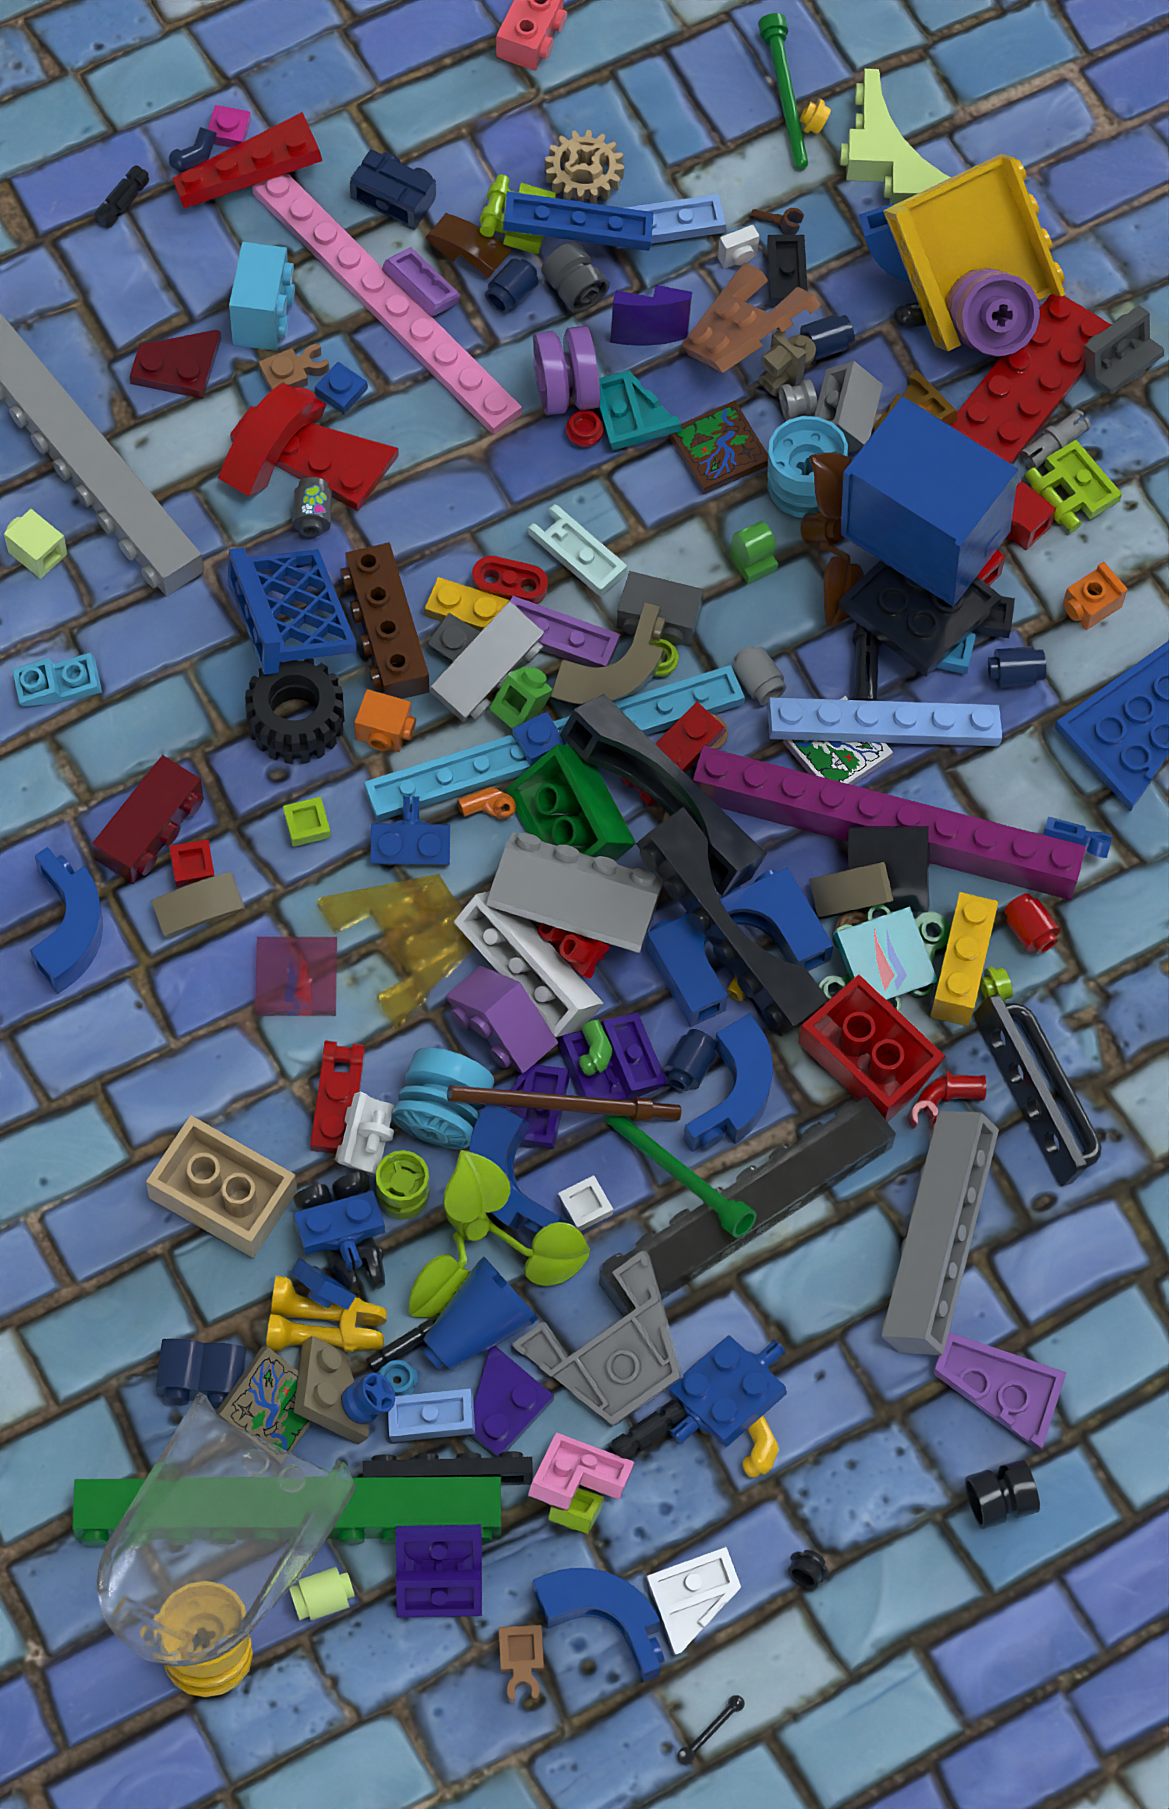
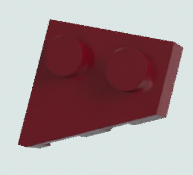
M211 330L140 344L129 376L130 384L203 399L222 339L221 331Z

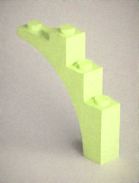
M864 69L863 83H856L855 105H861V113H856L855 129H849L848 143H841L840 165L846 166V180L884 182L883 198H890V204H897L951 178L924 160L902 137L891 119L881 90L879 69Z

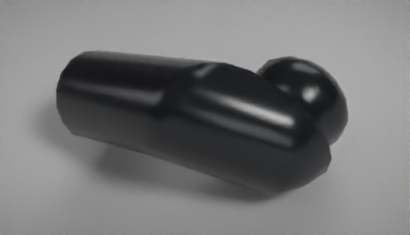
M919 302L899 306L894 312V320L899 326L914 328L927 325Z

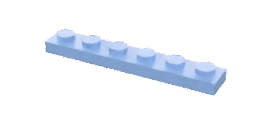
M772 697L769 698L767 705L770 739L999 746L1002 741L999 705Z

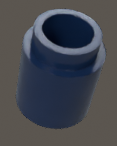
M511 259L488 283V290L485 292V298L488 303L500 313L506 314L509 310H515L538 286L539 280L536 268L525 259Z
M834 314L802 325L800 328V335L807 336L815 344L816 354L813 361L847 350L848 345L855 342L853 327L846 315L838 317Z
M1033 646L995 649L994 657L988 658L990 681L996 680L998 688L1036 685L1037 681L1045 680L1046 660L1043 649L1034 650Z
M690 1029L686 1035H682L663 1068V1072L667 1076V1082L680 1091L698 1089L716 1057V1041L707 1033L697 1029Z

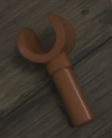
M789 208L783 215L752 209L751 218L779 225L780 231L784 235H795L800 226L794 223H801L804 217L803 212L798 208Z

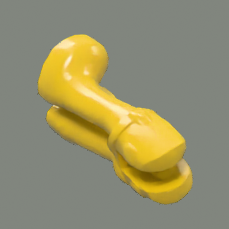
M276 1275L266 1346L276 1353L286 1349L288 1346L302 1345L305 1340L315 1336L334 1347L343 1348L345 1352L379 1350L383 1347L384 1335L376 1330L355 1327V1324L383 1325L387 1321V1309L364 1302L356 1297L348 1310L335 1303H332L330 1308H326L311 1298L298 1295L289 1278ZM286 1318L319 1319L340 1323L339 1327L313 1326L294 1323Z

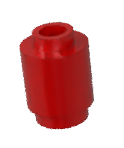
M1025 893L1012 900L1005 907L1006 922L1027 952L1037 951L1039 954H1042L1056 945L1058 942L1056 937L1060 933V928L1038 898H1033L1030 893Z

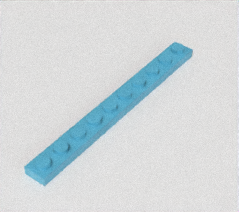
M729 665L613 703L647 736L671 728L697 701L709 713L716 714L744 705L745 696L732 666ZM569 717L553 721L560 733ZM509 735L365 781L364 789L375 818L379 822L403 814V796H410V811H412V796H420L419 808H423L519 777L531 766L513 735Z

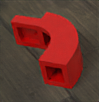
M284 382L276 386L260 401L241 427L224 460L218 479L249 497L266 488L275 465L290 439L301 428L321 418L327 404L317 399L316 395L306 388L296 386L292 388Z

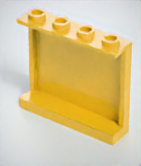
M1001 153L883 210L934 344L943 350L950 351L961 345L946 307L948 293L956 281L971 270L987 267L1020 277L1032 287L1038 300L1051 294L1058 296L1066 294L1062 285L1065 281L1063 271L1059 264L1053 261L1049 250L1052 248L1050 236L1044 228H1041L1037 218L1039 206L1034 196L1030 193L1028 194L1024 180L1027 179L1026 171L1022 163L1013 156Z

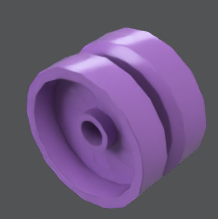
M987 267L971 270L960 277L949 291L946 301V307L959 341L969 348L998 357L1013 354L1026 346L1035 334L1040 318L1038 298L1029 284L1020 277Z
M586 325L567 328L563 337V349L559 337L553 330L534 333V374L544 413L547 416L566 413L569 406V390L574 405L580 411L599 408V375L589 328Z

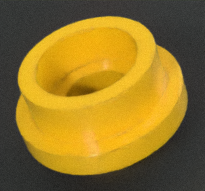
M819 98L815 104L810 101L804 108L799 121L804 123L802 131L805 133L811 131L817 135L825 125L831 108L825 106L824 100Z

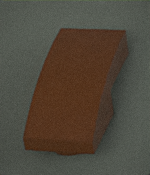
M448 213L444 214L425 237L453 262L461 255L487 278L494 273L512 251L496 237L483 236L480 233V227Z

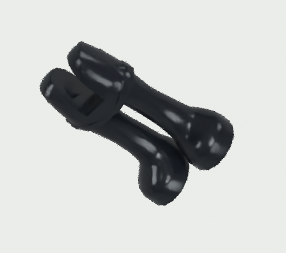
M363 1171L342 1176L332 1184V1192L336 1201L366 1193L370 1189L369 1179L366 1172ZM325 1184L307 1187L296 1193L293 1197L299 1211L332 1202L328 1186ZM369 1237L357 1244L356 1248L360 1260H363L373 1289L376 1290L386 1285L382 1263L385 1254L382 1248L376 1245L373 1237ZM327 1250L330 1259L328 1266L330 1273L356 1296L359 1295L355 1273L353 1270L345 1269L340 1250Z

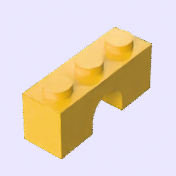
M959 892L930 1013L931 1018L969 1027L998 901Z

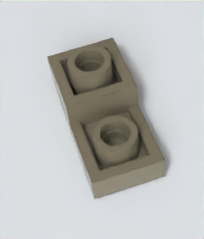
M885 862L809 879L818 917L893 901Z
M231 872L192 883L151 900L163 936L167 938H172L203 923L211 925L245 910L236 881Z

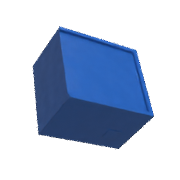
M902 396L843 472L841 535L954 607L1011 531L1019 469Z

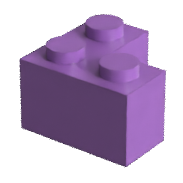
M479 966L445 995L453 1007L450 1013L456 1023L463 1029H473L481 1037L486 1038L492 1046L489 1050L490 1055L504 1069L510 1067L524 1073L558 1044L555 1036L519 981Z

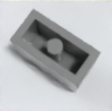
M855 361L826 369L814 416L834 423L844 433L848 444V453L862 449L871 437L883 386L880 381Z

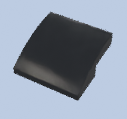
M849 826L848 870L885 862L893 901L882 903V905L886 906L890 912H895L909 906L912 912H928L930 907L928 871L930 865L929 826ZM872 906L864 907V908H859V909H855V910H850V911H867V910L870 909Z

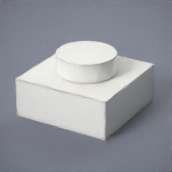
M754 225L720 237L718 259L724 269L733 265H743L757 256L759 234Z
M594 1175L558 1193V1200L572 1225L579 1231L613 1215L614 1209Z

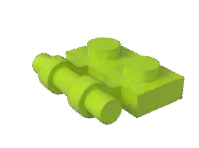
M503 174L497 175L495 182L490 184L487 192L488 205L482 209L480 215V233L485 237L493 236L495 231L505 233L503 245L538 255L544 236L503 230L504 214L501 209L505 207L507 191H514H510L508 187L510 183L509 177ZM525 183L520 184L518 193L551 198L556 196L555 192Z
M1077 440L1072 441L1046 457L1044 466L1050 471L1046 475L1042 476L1035 467L1028 470L1024 475L1031 488L1056 508L1053 519L1058 524L1063 523L1071 533L1076 531L1082 524L1074 514L1075 512L1082 509L1091 520L1120 502L1122 497L1119 489ZM1061 485L1071 497L1063 501L1054 488Z

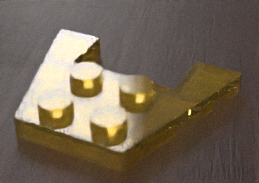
M439 874L324 896L317 899V907L335 934L371 915L406 968L410 977L377 994L378 1003L395 1029L403 1025L407 1020V1016L417 1005H421L430 996L432 989L444 977L447 978L475 948L473 943L454 923L463 910Z

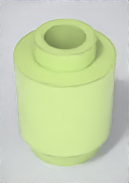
M337 1567L298 1579L299 1584L289 1587L299 1620L310 1617L312 1621L350 1608L347 1599L355 1597L348 1573L339 1575Z

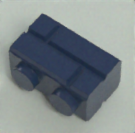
M370 149L363 159L361 166L357 168L350 180L351 199L413 229L417 228L425 212L427 213L436 197V180L433 179L428 171L419 167L412 169L401 164L395 155L388 152L380 154Z

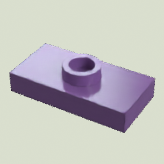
M412 247L386 259L383 264L382 270L431 317L458 303L461 294Z

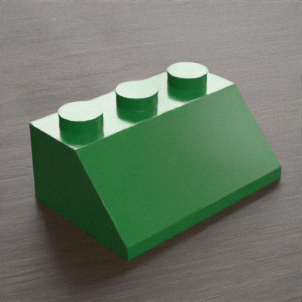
M556 744L505 789L507 794L514 799L516 811L527 833L539 837L543 842L556 846L569 845L576 848L579 853L595 858L599 856L608 857L614 861H617L636 845L596 765L586 762L569 745Z

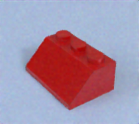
M860 974L853 978L802 1024L798 1044L883 1125L891 1120L916 1096L945 1059V1055Z

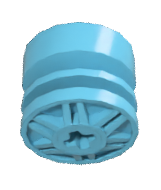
M801 416L789 419L776 428L771 436L768 450L767 489L772 502L781 511L803 518L807 513H817L820 511L816 501L814 472L809 456L818 453H839L848 457V444L844 433L834 423L821 417Z
M432 1047L418 1049L414 1052L406 1073V1082L409 1086H405L400 1090L398 1094L399 1102L394 1105L391 1113L392 1120L403 1131L424 1142L439 1147L465 1149L470 1146L472 1133L480 1116L477 1111L483 1109L485 1105L449 1102L447 1099L449 1085L492 1089L494 1077L485 1067L464 1055Z

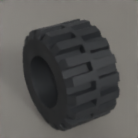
M313 658L304 659V661L279 662V673L264 675L260 668L259 677L253 676L249 682L250 690H246L245 694L247 726L249 727L251 739L256 740L257 748L261 752L268 749L270 758L277 761L279 756H282L285 763L293 764V760L301 758V763L310 762V756L315 755L317 759L325 755V747L333 749L337 744L336 736L341 737L343 732V722H345L342 687L338 686V678L334 673L328 674V667L320 663L318 666H315ZM293 699L307 701L316 707V710L311 715L301 720L283 719L274 713V710L280 704Z

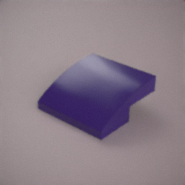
M660 285L655 286L653 297L616 290L612 305L610 343L651 346L686 339L689 334L693 292Z
M638 1012L602 1020L601 1025L612 1047V1056L609 1064L602 1073L598 1071L592 1076H587L579 1064V1058L582 1055H587L590 1048L582 1031L562 1035L558 1041V1046L579 1096L631 1100L633 1097L643 1096L667 1084Z
M481 1524L396 1526L397 1617L482 1616Z

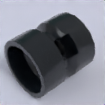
M1022 1459L1001 1465L997 1474L990 1470H985L968 1475L965 1478L969 1504L978 1525L982 1529L1005 1523L1008 1514H1012L1018 1519L1040 1511V1500L1036 1483L1027 1463Z

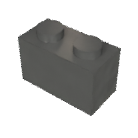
M629 571L617 611L616 628L635 636L644 603L659 606L662 610L660 617L666 618L661 639L669 641L673 646L682 644L691 647L702 609L704 589Z

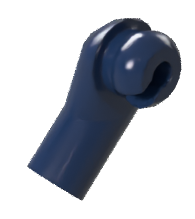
M200 127L193 146L181 151L175 149L170 153V166L178 172H184L208 160L217 133Z

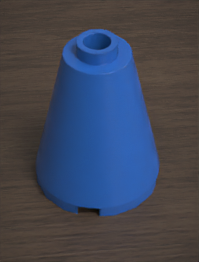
M483 1257L474 1266L423 1338L428 1346L422 1351L438 1369L445 1364L452 1370L533 1325L539 1318L492 1264Z

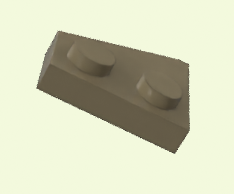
M311 1336L302 1343L294 1413L360 1444L369 1438L367 1424H359L353 1421L346 1414L342 1404L343 1391L346 1387L355 1383L346 1352L315 1336Z

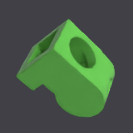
M759 521L733 534L729 555L747 584L777 571L778 562L773 556V552L777 549L776 541L772 531L764 521Z

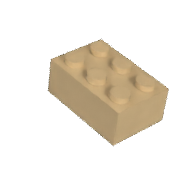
M192 1115L185 1122L146 1180L151 1200L252 1258L256 1256L294 1195L298 1192L296 1175Z

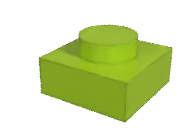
M321 797L283 805V813L293 847L331 838V830Z
M578 1488L569 1509L565 1510L552 1505L548 1520L564 1525L569 1529L588 1534L602 1511L605 1497Z

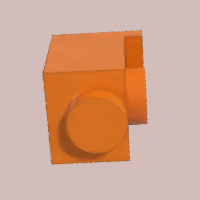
M1103 561L1097 566L1096 570L1066 589L1063 600L1064 608L1072 620L1079 621L1088 630L1123 606L1128 589Z

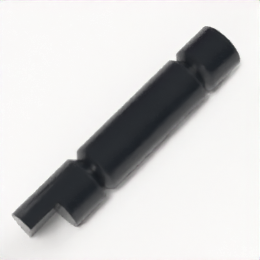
M440 1313L420 1324L418 1328L412 1329L380 1350V1353L376 1352L366 1358L373 1372L376 1373L386 1363L398 1359L423 1343V1338L440 1316Z

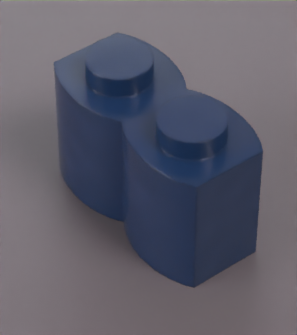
M162 1339L156 1381L157 1396L164 1398V1402L171 1405L184 1406L189 1404V1401L200 1400L206 1402L207 1407L218 1409L245 1371L246 1347L228 1343H202L187 1339Z

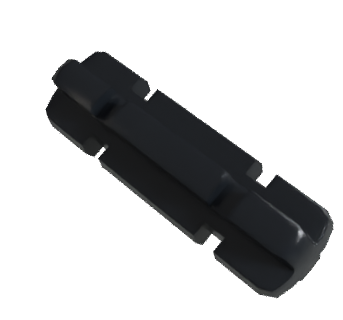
M137 165L133 166L125 175L127 179L123 178L105 199L107 203H102L95 211V221L105 228L112 227L118 220L116 215H122L139 194L137 190L141 191L149 182L148 172Z
M669 1401L661 1407L660 1413L657 1411L653 1412L628 1429L627 1435L622 1433L613 1439L610 1446L613 1453L621 1458H631L636 1454L637 1448L640 1450L644 1449L666 1434L669 1429L668 1427L674 1428L686 1418L685 1410L678 1401Z

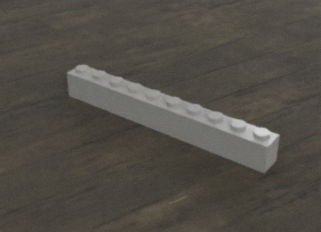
M0 313V402L4 400L10 407L9 412L15 423L20 428L26 426L31 432L32 442L41 454L47 452L54 460L52 464L58 475L64 481L69 479L73 483L75 493L80 502L85 507L92 506L97 512L96 517L101 527L107 534L113 532L120 540L119 546L124 555L130 561L135 559L140 564L142 575L152 588L158 586L167 597L204 573L202 554Z

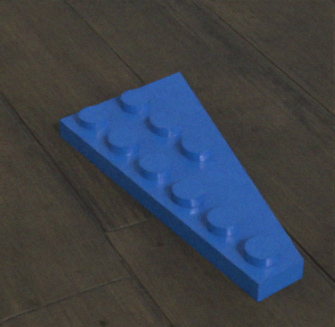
M1169 641L1057 720L1055 724L1057 732L1130 812L1169 756Z

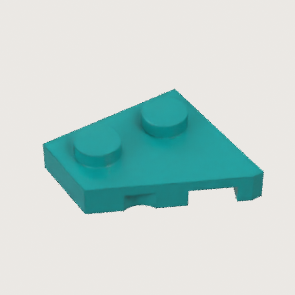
M629 370L599 378V406L612 451L682 431L679 418L675 414L672 416L660 404V400L650 390L644 389L641 386L640 380Z

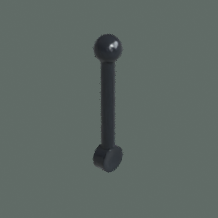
M740 1695L730 1697L728 1707L689 1747L679 1750L677 1758L680 1764L684 1766L692 1764L695 1758L694 1754L734 1712L743 1710L745 1701Z

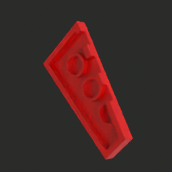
M303 112L178 174L172 179L183 208H187L322 162L323 160L315 138Z
M250 406L230 433L232 442L255 409L254 406ZM310 423L301 428L290 439L275 466L300 480L307 477H318L326 480L334 499L359 511L398 458L399 448Z

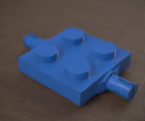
M730 1335L725 1337L686 1371L681 1380L668 1388L670 1396L681 1404L687 1415L686 1418L669 1431L671 1436L679 1444H683L689 1436L697 1429L712 1434L722 1445L728 1447L787 1394L786 1386L768 1368L785 1354L782 1345L778 1344V1341L772 1340L766 1348L756 1355L745 1350Z

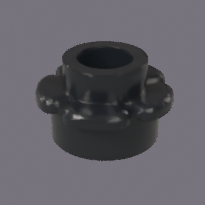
M804 1550L803 1553L798 1551L790 1556L792 1562L788 1568V1575L798 1585L808 1589H815L823 1579H827L829 1572L825 1566V1560L817 1552Z

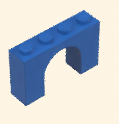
M788 867L778 872L769 870L757 877L754 883L742 889L739 886L724 896H720V901L736 925L753 926L767 933L777 944L786 962L805 967L807 971H810L831 961L834 945ZM686 911L684 916L676 920L665 919L655 924L650 929V932L647 933L645 949L689 1026L693 1027L726 1011L728 995L706 957L704 948L709 940L703 933L698 932L691 925L688 918L689 914Z

